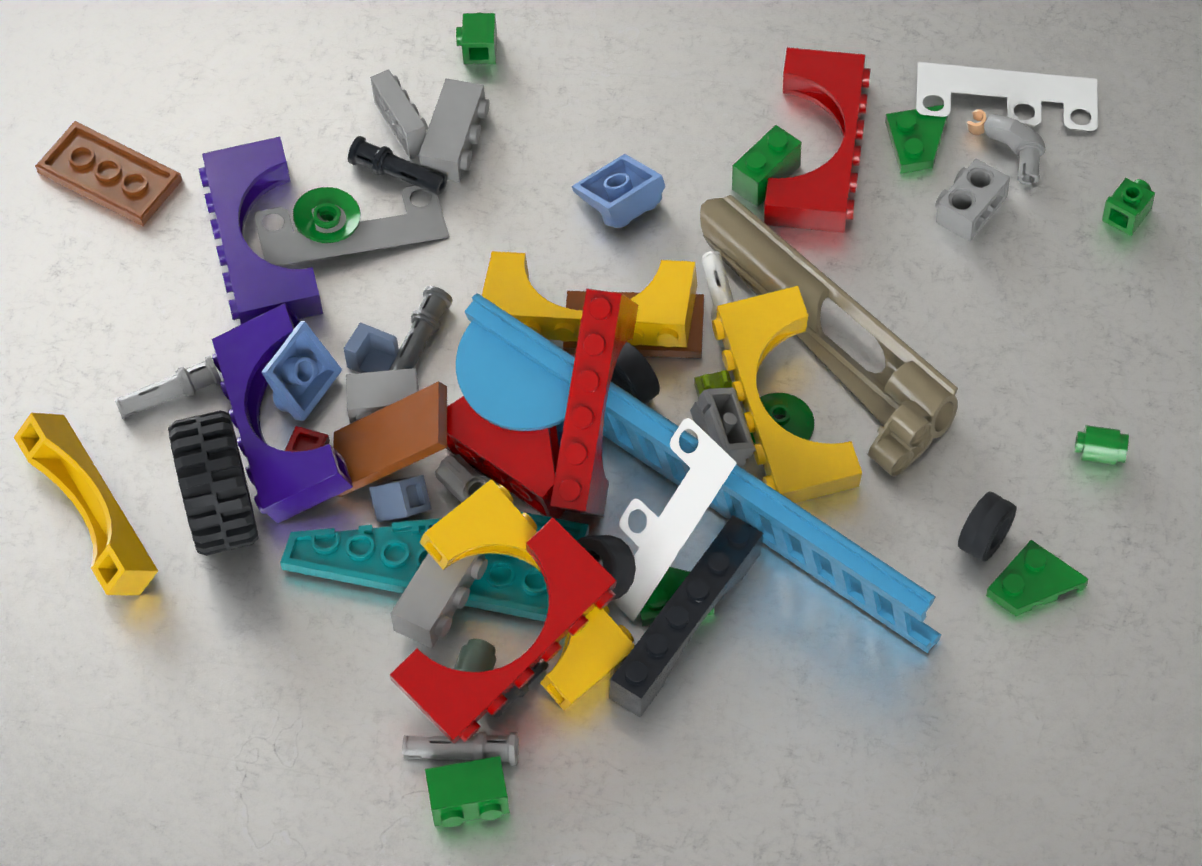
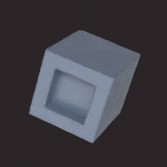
M361 322L343 348L347 368L359 373L388 371L399 351L398 341L394 335Z
M424 475L393 480L369 487L378 522L409 517L432 509Z

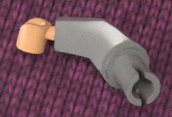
M975 110L973 112V119L981 122L973 123L968 121L969 132L973 135H981L985 132L989 138L1007 144L1019 156L1018 181L1023 184H1032L1031 178L1033 177V182L1037 183L1040 179V157L1045 153V143L1042 137L1016 119L997 114H990L986 118L983 110Z

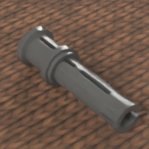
M427 286L424 289V299L419 309L413 311L411 315V328L389 370L412 369L415 367L431 334L439 330L441 326L440 319L445 309H448L452 304L453 299L446 291L434 286Z

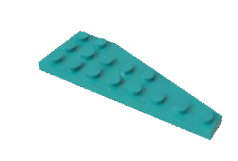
M527 513L536 523L537 532L552 518ZM442 518L394 522L390 527L373 528L372 525H361L357 530L335 531V528L291 532L280 562L281 568L286 571L403 594L428 554L426 549L420 544L424 532ZM554 518L576 541L589 534L588 524ZM485 554V558L488 561L487 568L481 579H475L469 588L468 600L464 606L545 622L549 602L547 587L542 573L534 566L516 557L503 554Z

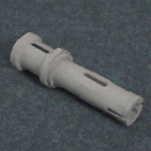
M211 355L205 357L204 362L187 369L184 367L178 368L175 371L176 375L114 399L122 419L124 420L133 414L150 409L177 396L185 394V396L191 397L195 395L196 390L213 383L220 385L221 379Z
M479 731L468 741L464 742L460 738L453 744L446 736L404 735L402 752L404 759L479 760L500 756L501 762H509L510 766H517L519 738L518 732H511L509 736L487 735L486 732Z

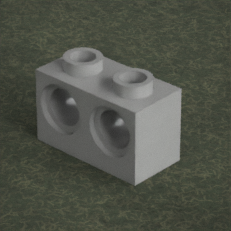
M976 158L968 168L963 167L959 171L953 186L949 190L944 189L938 196L935 207L938 208L936 223L971 241L1007 198L1010 177Z

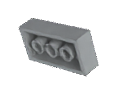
M389 69L370 77L375 105L408 157L412 159L419 156L426 136V130L428 129L425 119H420L416 105L410 103L407 91L401 89L398 77L396 75L393 76Z

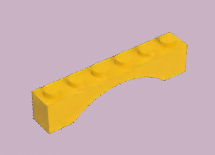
M30 413L14 436V439L27 461L52 480L67 495L82 515L93 543L91 569L106 595H141L157 574L158 569L65 415Z

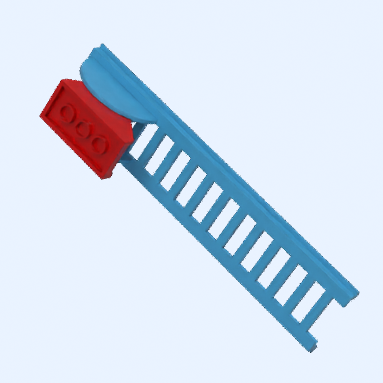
M476 293L472 297L473 302L464 311L471 323L461 338L456 355V375L464 396L447 406L446 449L454 455L459 454L470 466L489 479H492L496 484L504 486L509 493L541 515L560 519L566 510L552 507L550 504L575 357ZM611 382L606 402L603 436L679 486L690 470V467L670 447L671 438L679 426ZM683 431L679 438L680 448L685 453H692L698 446V439L687 431ZM735 465L709 505L710 508L728 520L734 515L764 533L762 543L926 653L929 652L935 643H938L941 634L923 622L927 617L926 612L933 604L936 596L740 466Z

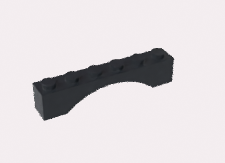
M732 515L611 677L609 692L611 700L638 717L643 715L663 687L676 661L703 620L721 598L743 579L760 556L764 533Z

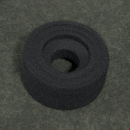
M987 492L969 514L961 530L958 547L980 561L985 562L990 559L1008 534L1014 521L1017 507L996 493Z

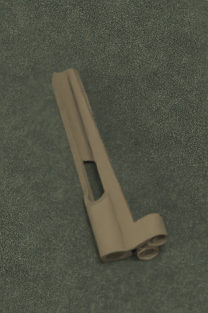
M729 195L723 198L709 199L701 205L700 222L706 242L714 251L720 252L722 260L757 296L794 286L799 287L809 317L806 331L796 334V336L883 425L877 430L879 435L871 445L867 455L891 476L895 477L901 474L927 450L934 438L941 437L951 426L958 408V400L955 396L958 387L734 196ZM826 298H830L875 337L885 357V368L882 372L873 373L867 371L824 334L821 327L820 314L822 304Z

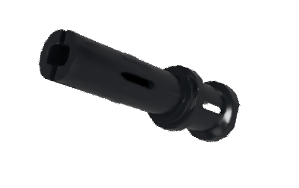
M357 136L350 146L347 159L352 165L358 163L372 169V172L376 175L387 173L436 195L441 194L446 187L447 176L394 155L393 151L387 146L380 148L366 142V138L363 136Z

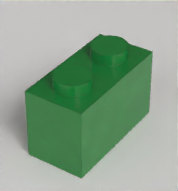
M775 125L732 165V190L758 207L765 201L768 178H788L801 166L802 142Z
M500 756L425 769L434 826L456 827L463 824L464 821L479 818L486 821L494 820L501 817L502 814L510 813Z

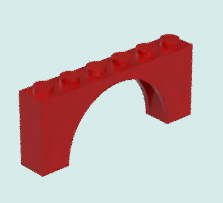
M787 47L783 71V94L807 99L823 108L838 124L843 141L838 151L830 160L811 172L788 178H768L764 208V223L766 225L845 233L846 220H853L855 200L849 199V194L856 193L858 173L852 172L853 166L860 165L861 146H855L856 139L863 140L865 120H859V113L866 114L868 94H862V88H869L871 68H865V54Z
M586 288L550 504L552 507L604 517L609 481L605 476L602 460V438L606 402L618 356L628 340H633L639 306L622 293Z
M553 517L526 542V551L532 556L544 577L549 606L547 618L540 635L522 656L494 670L466 672L445 667L431 660L416 648L390 674L391 681L453 744L460 738L464 742L468 741L480 729L481 726L477 722L487 712L493 716L506 704L508 699L504 695L515 685L521 689L535 675L532 668L541 659L546 663L550 661L562 648L559 642L568 633L572 636L579 633L589 622L585 616L595 607L602 610L616 595L612 590L616 587L617 580Z

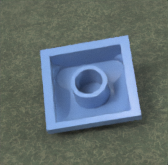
M623 154L574 184L572 189L580 198L601 213L604 224L614 228H621L628 225L631 220L657 206L662 200L665 183L661 174L632 157Z
M300 321L261 373L273 390L275 406L282 412H289L295 420L305 421L341 373L342 368L307 323Z

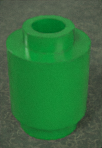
M1085 425L1084 432L1077 431L1074 452L1081 453L1080 459L1082 461L1115 465L1116 462L1125 463L1129 434H1122L1119 429Z

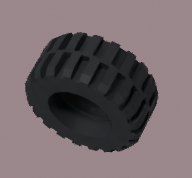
M220 410L174 421L168 427L169 439L184 508L197 553L207 556L253 545L259 539L230 414Z

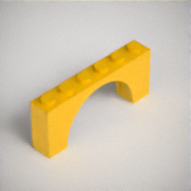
M492 251L482 296L548 340L578 341L583 310L565 308L542 297L529 282L525 253ZM661 260L653 280L644 290L631 298L639 306L633 340H628V343L631 345L687 347L697 291L695 262Z
M798 286L718 305L716 319L712 320L714 336L717 341L722 340L725 348L722 351L726 371L732 370L735 381L732 382V387L736 390L739 402L743 403L745 409L743 414L749 432L753 433L756 442L754 444L756 450L753 452L757 465L763 464L766 476L763 477V482L794 503L857 488L862 477V470L852 441L833 444L818 443L795 436L772 419L759 397L756 376L764 359L781 342L806 331L809 316Z
M492 479L424 532L420 540V544L443 570L469 556L492 553L516 557L540 571L532 556L526 551V542L537 533L536 523L527 513L523 512L521 514L512 503L513 498L509 491L502 485L497 486ZM607 605L602 610L595 607L585 616L589 622L575 636H572L570 633L565 636L564 646L557 663L540 682L563 711L622 663L635 646L633 643L634 638L630 631L621 624L617 625L608 615L610 611Z

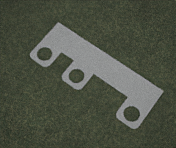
M410 186L402 190V198L407 214L361 221L351 236L334 243L316 242L306 238L300 232H294L289 212L285 208L261 210L254 215L264 260L277 266L449 238L438 196L418 186ZM424 190L431 195V202L427 206L417 207L411 203L410 195L414 191ZM338 207L341 210L339 223L335 227L325 229L315 224V230L323 233L338 231L346 222L344 211ZM318 213L317 217H318L321 221L329 222V221L323 220V219L320 217L319 213ZM269 214H278L284 219V225L279 230L270 231L263 226V218Z

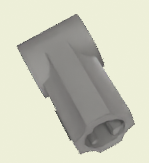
M459 454L447 456L441 461L440 466L435 471L436 478L461 503L491 480L486 476L479 475Z

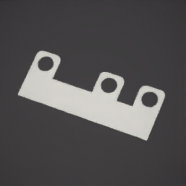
M918 62L916 110L922 115L948 116L951 111L952 92L1007 98V117L1016 119L1024 125H1038L1041 123V101L1064 103V125L1067 128L1094 131L1098 128L1097 79ZM929 95H936L944 101V107L939 111H930L924 107L923 100ZM1019 104L1030 105L1035 111L1034 117L1029 120L1019 119L1014 114L1015 106ZM1076 109L1085 110L1091 115V122L1087 125H1077L1071 120L1070 114Z
M689 418L681 422L671 438L670 447L690 467V470L659 518L640 499H633L620 518L619 525L621 530L639 549L634 555L636 571L633 584L626 594L612 601L632 622L637 618L737 464L707 433ZM687 429L693 430L698 436V446L692 453H685L679 445L680 435ZM636 509L643 511L647 518L646 528L641 533H634L628 525L629 515Z

